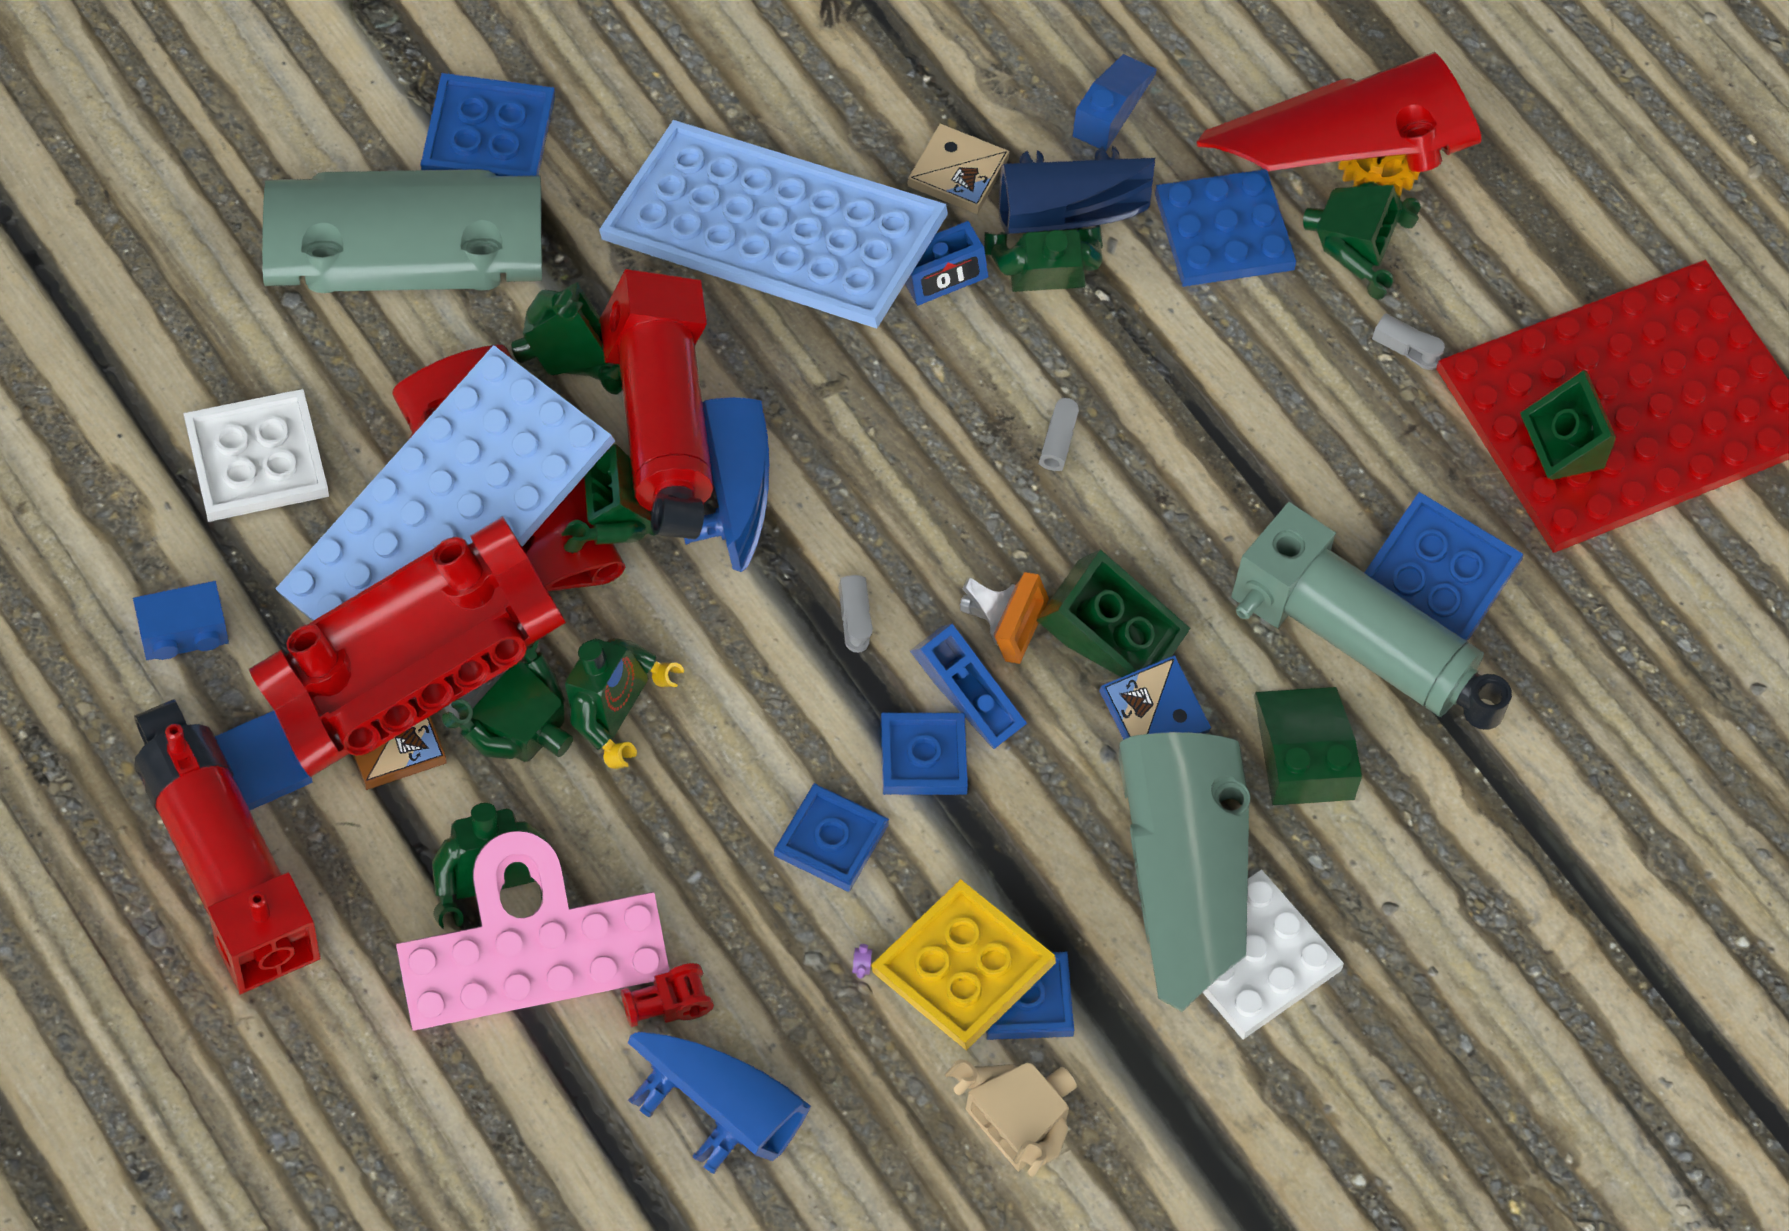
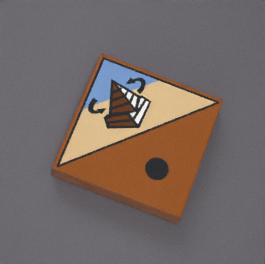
M430 716L372 752L360 756L353 755L366 790L447 764L446 755Z

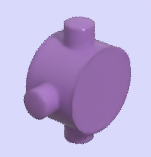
M860 944L859 948L855 947L852 973L857 974V977L860 979L864 978L865 975H870L872 949H868L867 944Z

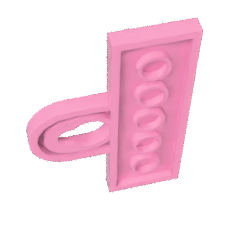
M521 831L507 832L494 837L481 849L475 860L473 882L482 924L481 927L396 943L413 1031L653 982L654 976L669 971L654 892L569 909L561 866L555 851L542 838ZM513 862L525 864L529 869L530 876L540 885L542 890V902L539 909L534 914L525 918H516L509 915L503 909L500 901V890L505 882L504 871Z

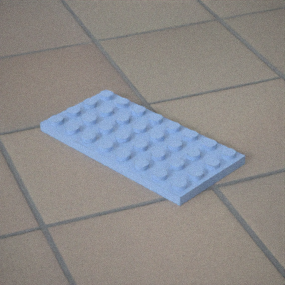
M673 120L599 231L604 241L877 329L947 217L948 212L947 206L944 203Z
M493 345L275 589L281 596L314 621L437 547L438 544L448 538L460 537L465 539L468 544L472 543L470 535L502 516L520 545L523 546L611 447L615 440L610 433Z

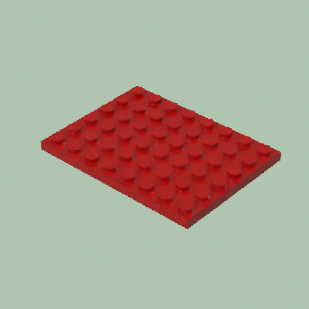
M1706 259L1438 361L1436 367L1439 375L1553 553L1789 460V380ZM1584 370L1588 372L1616 436V440L1604 469L1551 480L1547 478L1520 412Z

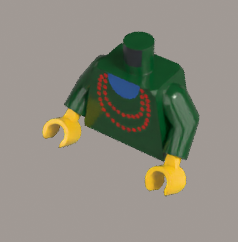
M595 638L586 641L579 647V660L566 680L565 687L571 708L570 721L572 726L597 750L600 748L604 750L603 758L606 766L612 769L629 767V765L622 757H636L637 750L630 742L615 744L612 740L649 679L647 673L649 671L652 673V680L659 687H677V684L670 681L668 673L669 671L684 673V668L677 662H657L656 655L630 640L611 638L608 641H603Z

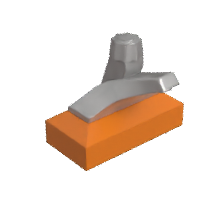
M1024 572L1016 585L1012 584L1008 589L1000 592L992 591L974 579L969 578L962 588L967 595L961 598L960 610L987 620L990 624V634L995 645L999 646L1005 662L1020 664L1039 623L1036 620L1049 601L1040 575Z

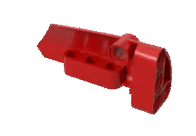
M1432 52L1357 81L1350 78L1341 79L1207 129L1196 143L1198 147L1215 148L1232 153L1255 163L1267 171L1405 154L1409 170L1425 172L1438 167L1442 163L1440 150L1450 155L1480 144L1482 137L1477 120L1456 78L1443 59L1436 52Z

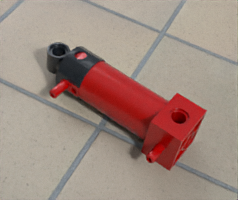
M175 699L134 715L136 726L145 744L135 757L134 768L145 786V791L154 809L160 815L209 915L216 947L239 994L241 995L320 960L314 921L290 873L281 874L233 778L234 773L221 751L212 730L208 726L201 724L187 725Z

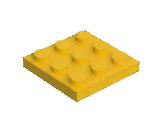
M960 879L874 961L871 967L872 972L967 1051L1056 963L1055 955Z

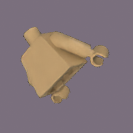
M959 1059L945 1073L946 1078L954 1077L959 1081L953 1088L957 1095L963 1094L967 1089H972L968 1092L966 1111L1018 1172L1029 1164L1031 1167L1027 1174L1034 1177L1041 1166L1059 1157L1068 1133L1066 1120L1069 1107L1063 1100V1097L1077 1088L1073 1076L1067 1069L1060 1067L1045 1078L1032 1063H1025L1019 1067L1014 1064L974 1067L970 1062Z

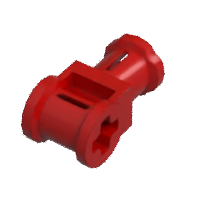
M697 963L683 964L671 969L667 973L654 976V985L635 991H630L628 988L622 989L621 998L630 1027L638 1026V1021L663 1015L665 1023L679 1019H697L708 1014L713 1009L714 1004L712 998L706 996L701 977L704 974L701 965Z

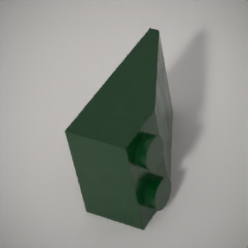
M1101 549L1077 561L1036 620L1066 647L1119 677H1124L1172 657L1191 629Z
M1337 687L1255 692V705L1272 806L1355 800L1362 779L1356 739Z

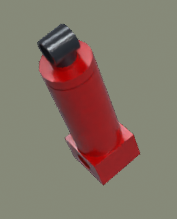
M625 269L600 317L605 362L620 364L635 497L639 505L648 511H652L651 528L654 535L697 539L701 533L704 521L703 504L711 497L713 491L695 345L707 325L702 282L698 279Z

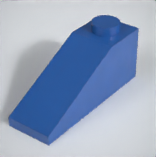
M1123 54L1093 82L1076 108L1072 137L1097 148L1103 146L1105 151H1107L1156 75L1157 69Z
M953 624L941 626L910 650L933 683L960 713H965L967 721L993 749L1027 724Z

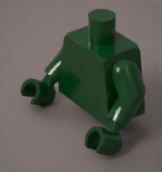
M1369 181L1354 187H1341L1332 190L1324 209L1307 208L1305 210L1303 226L1307 231H1317L1324 252L1360 280L1366 278L1369 281L1367 286L1369 295L1374 299L1381 300L1387 291L1378 283L1383 284L1386 288H1390L1393 284V276L1387 270L1380 269L1375 272L1372 268L1373 266H1380L1397 222L1404 228H1413L1419 219L1418 213L1421 205L1416 198L1410 197L1401 201L1400 195L1396 194L1394 185H1379Z
M1100 225L1090 229L1078 228V230L1028 232L1023 234L1016 245L1010 249L1007 246L1008 234L1005 232H1000V234L984 232L985 254L991 255L1000 271L1011 277L1012 292L1085 288L1084 269L1093 271L1098 269L1102 263L1101 248L1103 247Z
M578 282L560 292L541 290L526 311L523 329L524 337L511 343L515 359L521 364L538 358L546 372L554 376L565 373L590 376L601 381L603 388L613 395L621 393L623 388L620 364L611 365L605 362L600 317Z
M614 444L584 476L588 522L593 525V528H589L586 523L580 520L570 522L561 534L562 536H573L564 545V549L568 552L576 553L580 551L586 541L594 540L595 544L633 543L643 539L646 534L655 536L651 528L652 511H648L639 505L635 497L631 458L617 444Z
M539 640L527 646L524 663L519 661L516 665L509 668L473 708L464 699L453 701L451 706L458 711L459 719L451 712H447L442 716L443 724L446 727L453 729L460 727L462 729V736L485 757L517 758L523 762H528L542 747L557 757H561L567 752L573 742V736L560 728L565 721V698L556 675L541 652L536 653L535 651Z
M486 802L475 805L471 810V817L455 820L451 825V836L444 840L432 860L435 896H440V903L436 905L433 915L439 926L444 929L443 916L450 911H454V920L458 928L463 924V913L453 902V894H456L457 900L476 896L473 882L475 860L481 849L491 839L503 833L513 831L531 833L547 842L545 836L526 821L517 822L513 810L508 808L496 810L494 805ZM513 862L504 871L505 882L501 890L536 881L530 876L529 869L525 864Z

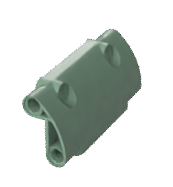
M481 169L322 172L313 176L312 179L265 180L262 237L264 286H301V276H305L308 289L317 293L378 290H490L500 285L501 273H506L507 282L542 281L541 176H496L488 170Z

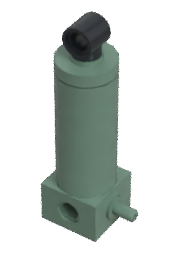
M1288 502L1242 555L1231 598L1240 603L1236 608V613L1240 618L1249 619L1255 613L1278 629L1285 619L1290 616L1425 706V708L1437 716L1442 717L1453 704H1458L1463 708L1466 720L1478 729L1489 730L1501 724L1512 698V689L1504 678L1496 674H1478L1479 671L1477 669L1483 659L1484 652L1332 552L1331 548L1336 532L1300 508ZM1481 699H1487L1494 705L1486 704Z

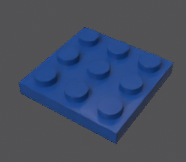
M441 73L420 163L421 170L482 169L488 170L496 176L539 175L555 100V88Z
M1266 169L1156 185V201L1182 287L1295 270L1296 258Z
M1418 492L1364 573L1468 641L1522 561L1523 553L1421 492Z

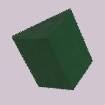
M1583 370L1520 412L1547 478L1554 480L1605 468L1616 436L1588 372Z

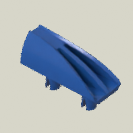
M737 397L709 399L703 401L702 404L710 465L719 508H715V513L704 515L702 530L697 539L684 538V541L687 545L692 542L721 536L722 540L726 539L733 570L743 572L749 566L757 547L768 498L770 464L765 415L763 413L762 401Z
M646 1032L634 1033L630 1035L628 1044L649 1061L653 1069L634 1095L630 1096L629 1102L637 1106L643 1104L639 1111L650 1118L673 1087L682 1090L716 1120L715 1124L717 1127L698 1151L692 1155L695 1160L704 1162L709 1157L704 1168L715 1174L717 1168L738 1143L744 1145L756 1156L770 1161L775 1160L793 1139L811 1107L792 1090L763 1071L710 1047L668 1035Z

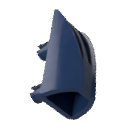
M1113 145L1111 158H1109L1102 146L1096 151L1095 160L1044 162L1043 154L1037 150L1036 162H1033L1029 152L1026 151L1020 156V163L1002 164L998 210L1002 228L1006 234L1074 229L1108 224L1142 213L1150 207L1156 158L1120 159L1119 151Z

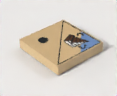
M939 124L908 178V187L978 214L1001 173L1002 164H1006L1009 159V151Z

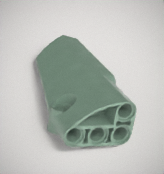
M1170 732L1136 735L1120 742L1119 763L1125 798L1128 797L1131 814V843L1147 942L1150 944L1158 999L1183 1012L1217 979L1246 957L1250 793L1246 786L1238 741L1202 733ZM1226 799H1234L1241 804V807L1237 810L1229 811L1224 809L1220 803Z

